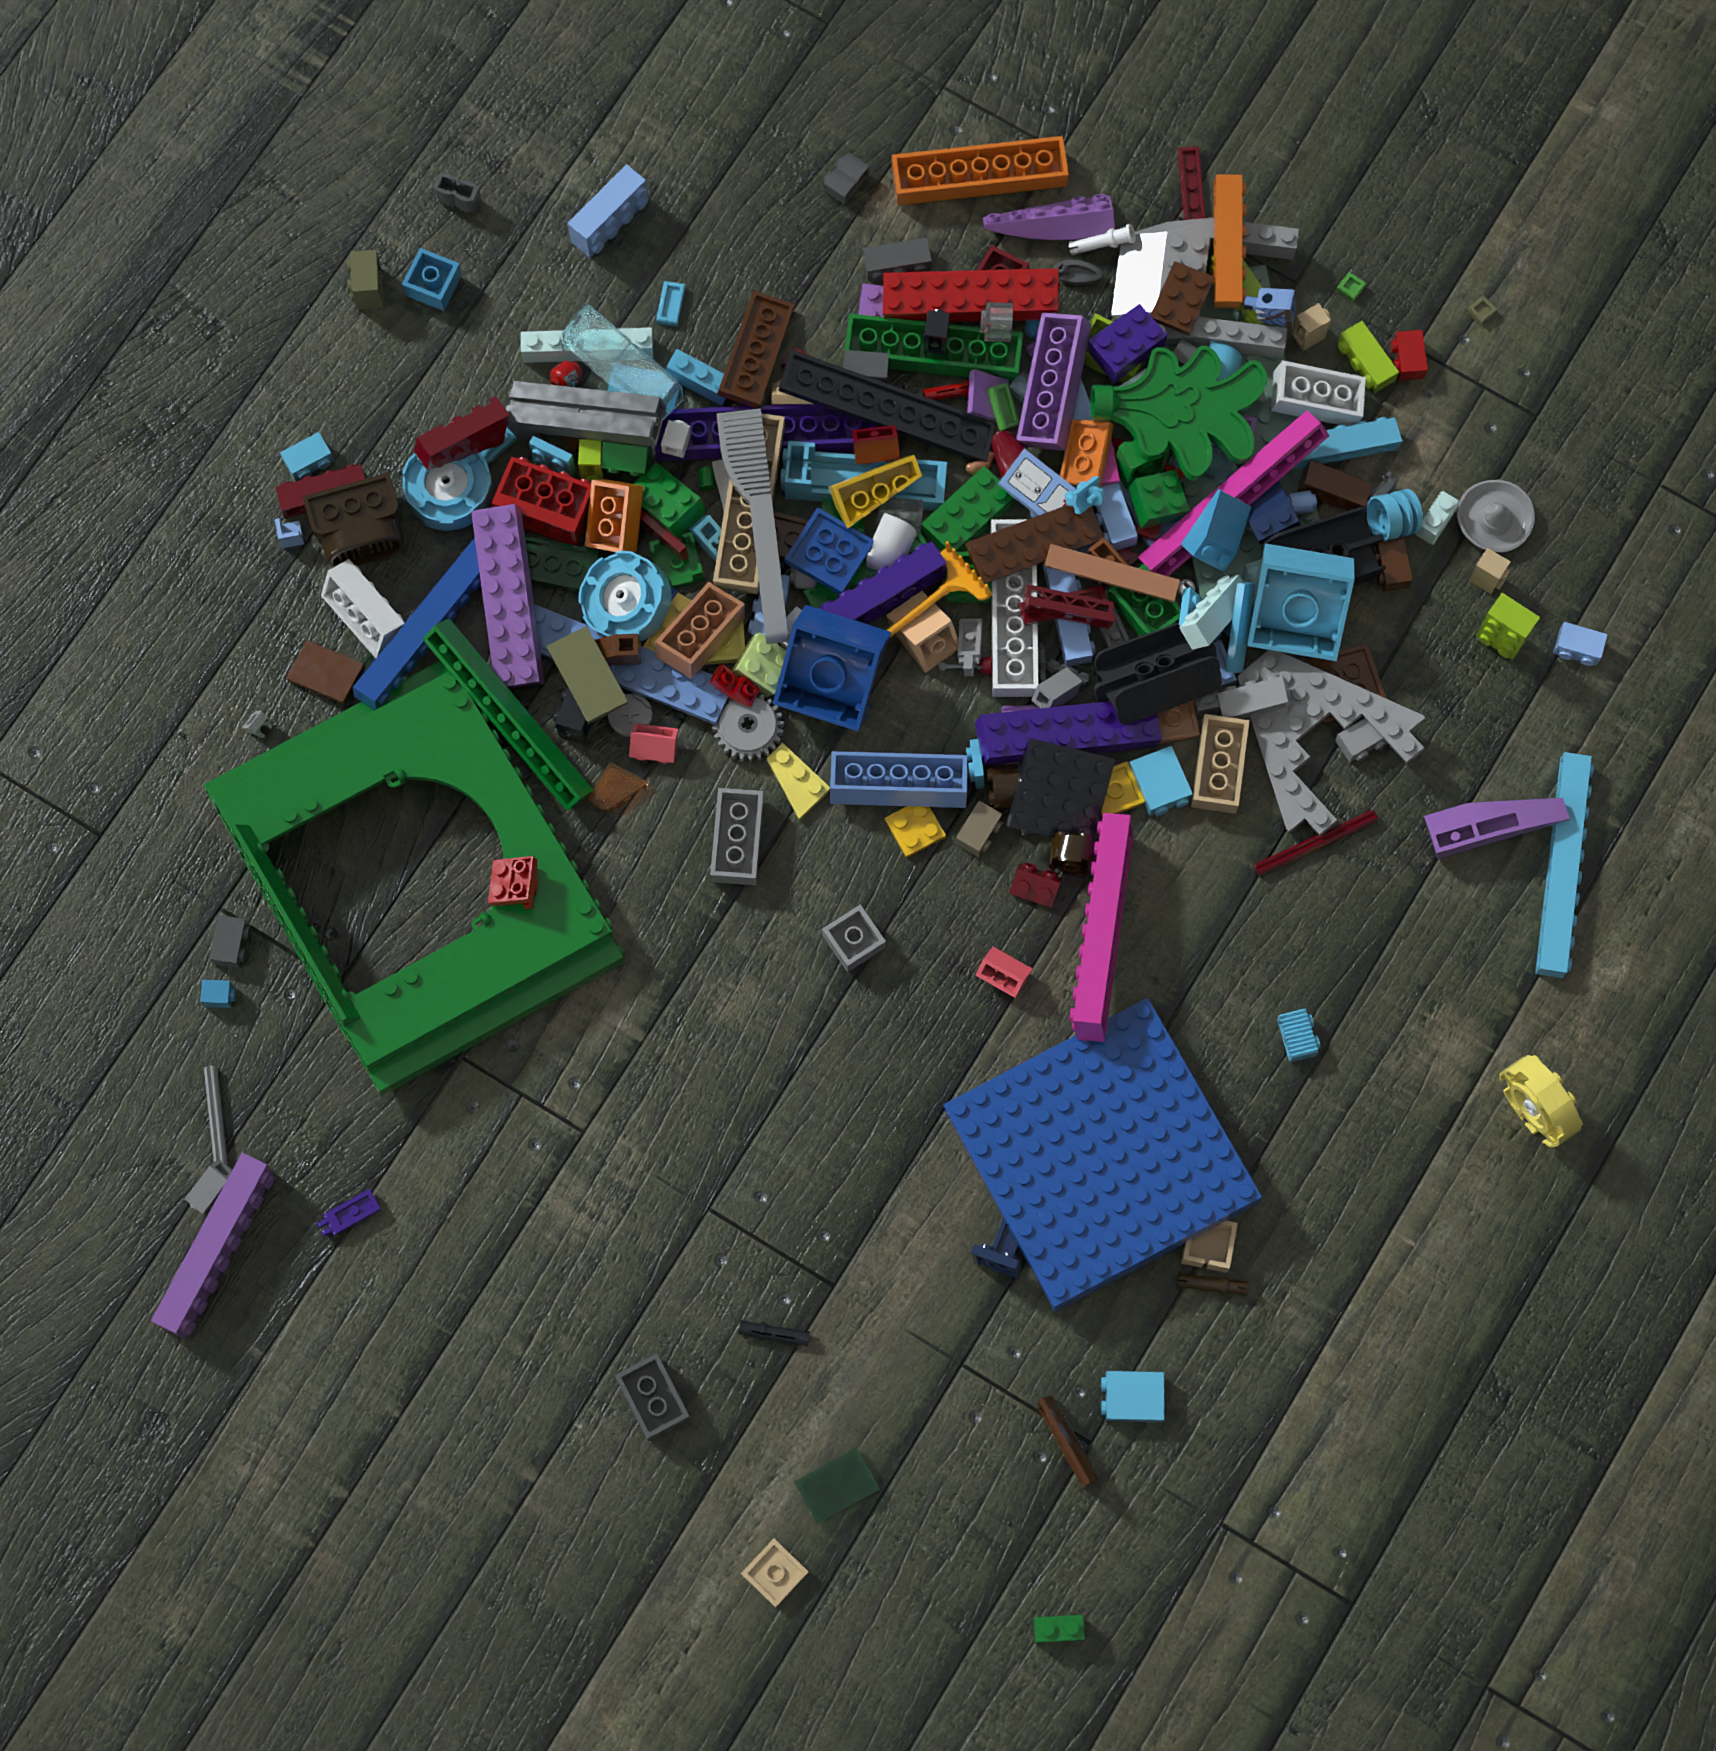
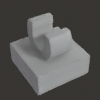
M255 711L242 728L249 734H256L258 737L264 738L265 735L261 733L260 728L265 725L268 729H271L272 725L270 722L265 721L268 718L266 714L262 711Z

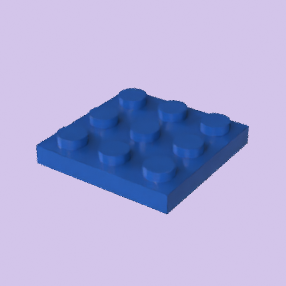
M817 507L786 555L784 563L840 595L844 592L871 550L874 540L852 527L847 529L844 522Z

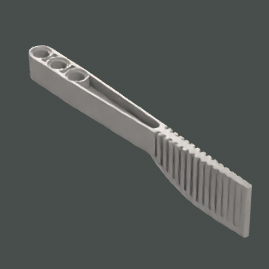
M761 409L717 413L720 448L726 472L737 492L750 505L766 644L789 642Z

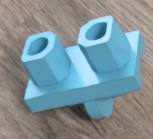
M1093 476L1087 482L1081 481L1075 491L1065 493L1066 505L1074 507L1075 514H1081L1092 505L1099 506L1104 502V490L1099 488L1100 477Z

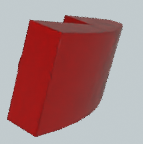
M724 664L717 667L709 681L720 692L747 707L752 706L760 691L746 676L738 678Z

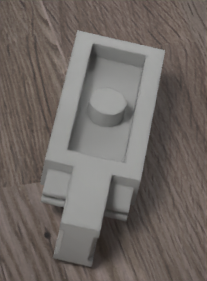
M960 619L957 655L959 664H964V676H974V664H979V660H981L982 619Z

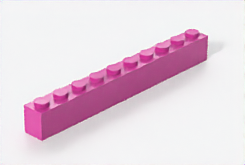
M1306 410L1139 555L1138 558L1151 572L1169 576L1192 556L1181 543L1218 489L1251 505L1330 435L1321 422Z

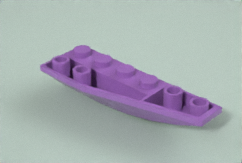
M1097 194L1093 198L1078 196L1072 198V200L1003 214L994 213L983 217L984 229L1032 239H1081L1105 234L1111 228L1115 229L1111 198L1105 194Z
M1563 798L1466 803L1424 816L1437 859L1570 820Z

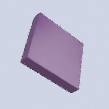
M978 370L970 371L968 413L997 422L987 388L1008 383L1009 386V380Z

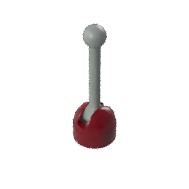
M982 657L979 660V664H974V668L981 674H992V658ZM941 662L938 665V669L940 671L963 668L964 664H946Z

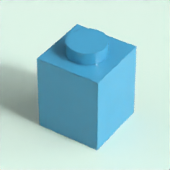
M202 980L200 1002L204 1007L232 1008V1001H236L237 990L230 981Z

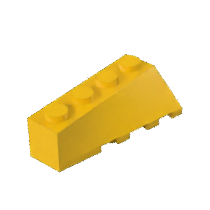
M909 455L828 486L835 507L848 529L875 508L922 477L915 455Z

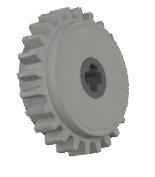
M762 694L760 698L756 697L752 706L747 707L729 698L718 724L712 727L713 732L717 733L714 735V739L719 741L718 747H725V755L731 752L732 759L740 756V762H743L744 758L748 757L749 762H752L753 757L756 756L758 760H761V754L768 757V750L774 751L776 749L774 743L780 744L781 739L778 736H783V730L779 728L784 727L783 721H778L782 719V714L776 713L778 711L777 705L771 707V699L764 701L765 695ZM750 724L751 729L747 730L745 725Z

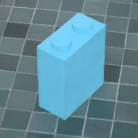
M1172 746L1130 761L1129 766L1144 797V805L1149 816L1154 814L1161 816L1167 813L1169 808L1175 806L1181 808L1189 804L1193 793Z
M1107 1371L1105 1377H1101V1391H1105V1401H1101V1415H1105V1421H1164V1372Z

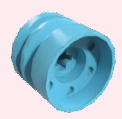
M1403 489L1390 494L1370 498L1367 503L1366 514L1369 528L1373 536L1383 535L1384 540L1381 542L1420 532L1423 524V512L1420 501L1412 490Z

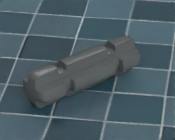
M1054 659L1049 661L1047 671L1055 674L1067 667L1083 681L1081 686L1085 687L1088 684L1089 674L1079 673V670L1063 663L1061 665L1059 661Z

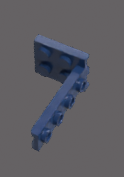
M1003 1219L993 1246L991 1247L983 1243L980 1246L974 1244L971 1255L974 1264H980L991 1268L992 1271L1000 1274L1002 1272L1013 1276L1014 1279H1019L1021 1268L1019 1260H1016L1015 1256L1018 1244Z

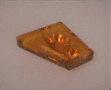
M609 762L594 787V791L591 792L587 800L589 803L609 812L617 807L618 803L626 801L641 788H646L648 782Z

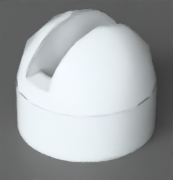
M1185 579L1179 583L1177 593L1181 598L1183 589H1186L1183 584H1186L1195 591V585L1191 580Z

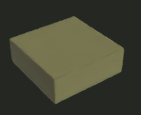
M1483 295L1467 308V312L1482 326L1497 314L1498 309Z

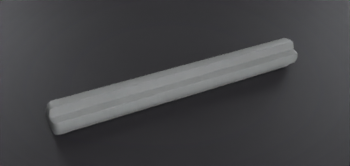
M208 1066L204 1068L213 1159L214 1162L220 1159L228 1166L218 1070L216 1066Z

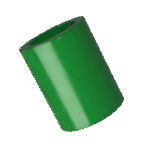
M699 468V489L701 491L713 490L715 488L713 468Z

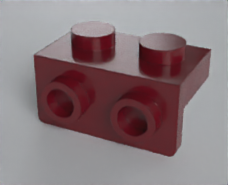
M1020 863L1009 894L1052 908L1062 877H1059L1058 873L1051 870H1039L1034 864Z

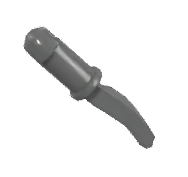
M1039 643L1038 667H1041V684L1046 680L1045 671L1048 662L1046 661L1045 646Z

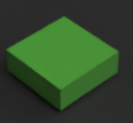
M1348 272L1336 288V291L1354 303L1365 289L1367 283L1351 272Z

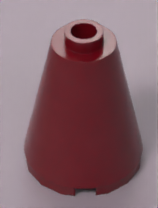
M1003 430L996 432L991 440L1001 479L1024 449L1030 452L1009 431Z

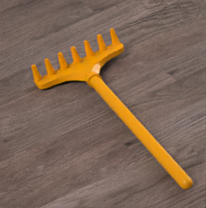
M948 541L945 542L946 549L940 553L947 563L948 571L945 582L933 594L886 629L891 632L890 638L950 592L966 591L980 601H984L993 595L988 584H984L982 578L978 577L975 570H972L969 564L964 562L962 556L958 555L955 548L952 549Z

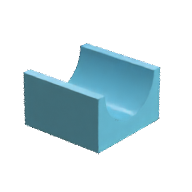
M1265 544L1253 614L1250 619L1247 646L1337 661L1354 583V558Z

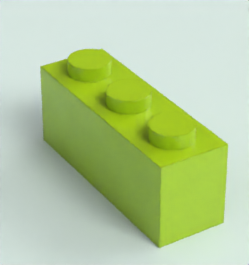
M1363 321L1340 333L1338 339L1339 350L1348 356L1352 368L1358 371L1362 377H1366L1365 386L1368 389L1370 388L1373 393H1376L1396 381L1399 371Z

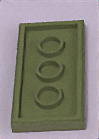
M587 626L546 646L588 724L628 704L624 693Z

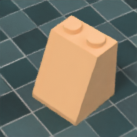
M921 591L886 615L889 625L892 626L928 596ZM935 603L895 634L925 673L958 651V638L952 621Z

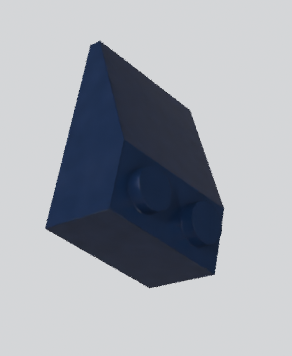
M1279 481L1250 505L1251 510L1248 521L1260 545L1277 533L1301 526Z

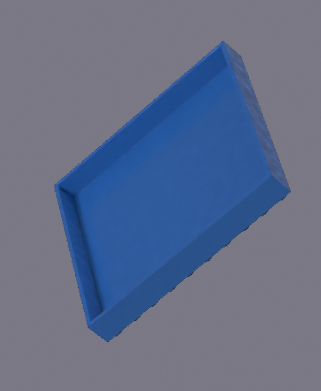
M1148 998L1108 1018L1105 1042L1077 1040L1075 1035L943 1104L946 1115L1054 1313L1185 1244L1186 1241L1194 1239L1219 1226L1221 1223L1255 1207L1262 1200L1261 1194Z

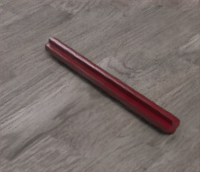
M1370 810L1329 829L1322 836L1316 835L1256 863L1254 866L1255 871L1259 876L1377 822L1378 817L1374 810Z

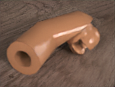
M989 451L986 462H969L966 465L967 473L975 475L983 466L990 470L995 459L994 453Z

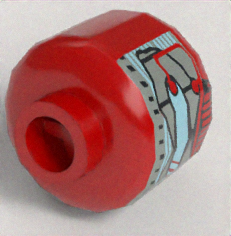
M565 360L551 370L550 384L577 387L582 382L583 372L576 362Z

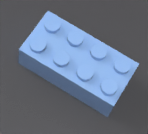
M626 164L568 222L571 243L589 258L594 253H599L604 243L608 239H613L617 235L619 228L623 224H628L632 220L633 214L646 206L648 202L646 180Z

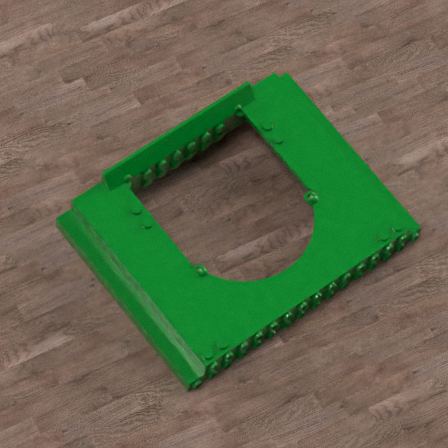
M441 661L404 679L398 689L394 688L389 694L390 698L384 706L380 705L378 709L374 710L365 703L360 702L203 784L206 794L238 847L240 856L347 1042L353 1047L381 1097L623 964V955H625L619 943L615 944L612 940L613 933L611 930L613 926L607 917L603 918L600 911L602 908L596 898H591L585 879L580 880L577 874L579 870L573 860L569 861L566 856L568 853L562 841L558 843L556 840L554 827L551 823L547 824L543 816H545L542 807L540 804L535 805L532 799L534 795L530 787L523 785L521 781L523 777L519 769L512 767L510 754L506 748L502 749L498 743L500 738L494 729L490 730L486 714L483 711L479 712L476 702ZM398 777V781L394 783L391 782V780ZM414 779L437 782L458 790L474 801L492 822L501 842L503 859L534 856L538 859L536 877L538 879L537 894L534 895L533 908L525 909L524 903L491 906L487 913L479 914V917L472 921L471 925L474 931L356 995L351 991L346 992L341 984L342 979L339 970L335 964L330 965V955L324 945L319 946V936L314 927H308L309 922L301 906L297 908L299 905L296 901V896L290 887L287 888L283 873L280 868L275 870L266 854L269 850L268 843L385 781L391 788H397L404 784L406 780ZM483 921V925L479 927L476 926V924Z

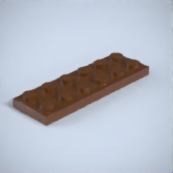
M753 290L717 395L759 409L794 304Z
M1065 505L969 541L965 545L977 576L982 578L984 584L1045 562L1050 544L1077 550L1098 542L1104 536L1092 506L1081 514H1075L1074 507Z

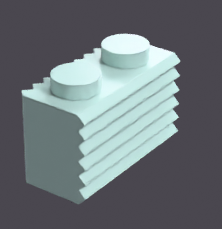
M1444 491L1440 492L1424 516L1422 528L1416 535L1434 545L1456 512L1460 503L1459 500Z

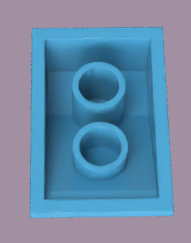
M1218 489L1181 545L1192 556L1224 572L1237 554L1251 506Z

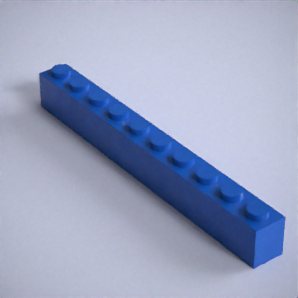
M475 538L353 686L355 698L374 710L378 709L380 705L384 706L389 700V694L393 689L400 687L406 673L413 671L419 657L426 655L429 646L422 638L436 624L446 619L453 621L457 610L468 603L470 594L480 588L481 580Z

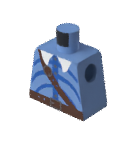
M1260 288L1258 298L1246 296L1244 309L1256 311L1257 321L1292 329L1296 312L1295 290Z

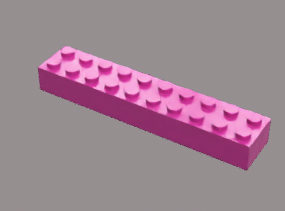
M1103 813L1102 821H1098L1097 834L1100 836L1099 842L1096 841L1094 847V855H1097L1096 862H1092L1091 875L1094 878L1088 887V896H1091L1090 903H1086L1085 916L1088 919L1087 924H1083L1082 937L1085 939L1084 945H1080L1079 958H1082L1081 966H1077L1076 969L1078 987H1074L1073 990L1075 1008L1070 1010L1072 1031L1076 1032L1077 1040L1105 1042L1134 839L1131 815Z

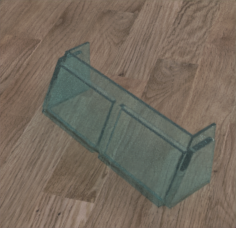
M586 303L583 304L562 333V350H570L617 392L659 396L667 406L664 420L683 401L682 386L671 374L636 344H633L628 337L593 307Z

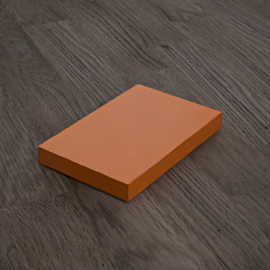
M1072 419L1060 477L1070 485L1077 487L1081 481L1087 482L1093 476L1100 477L1099 488H1101L1114 424L1111 422Z

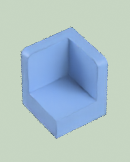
M275 519L277 535L282 548L304 544L300 521L282 524L280 519Z

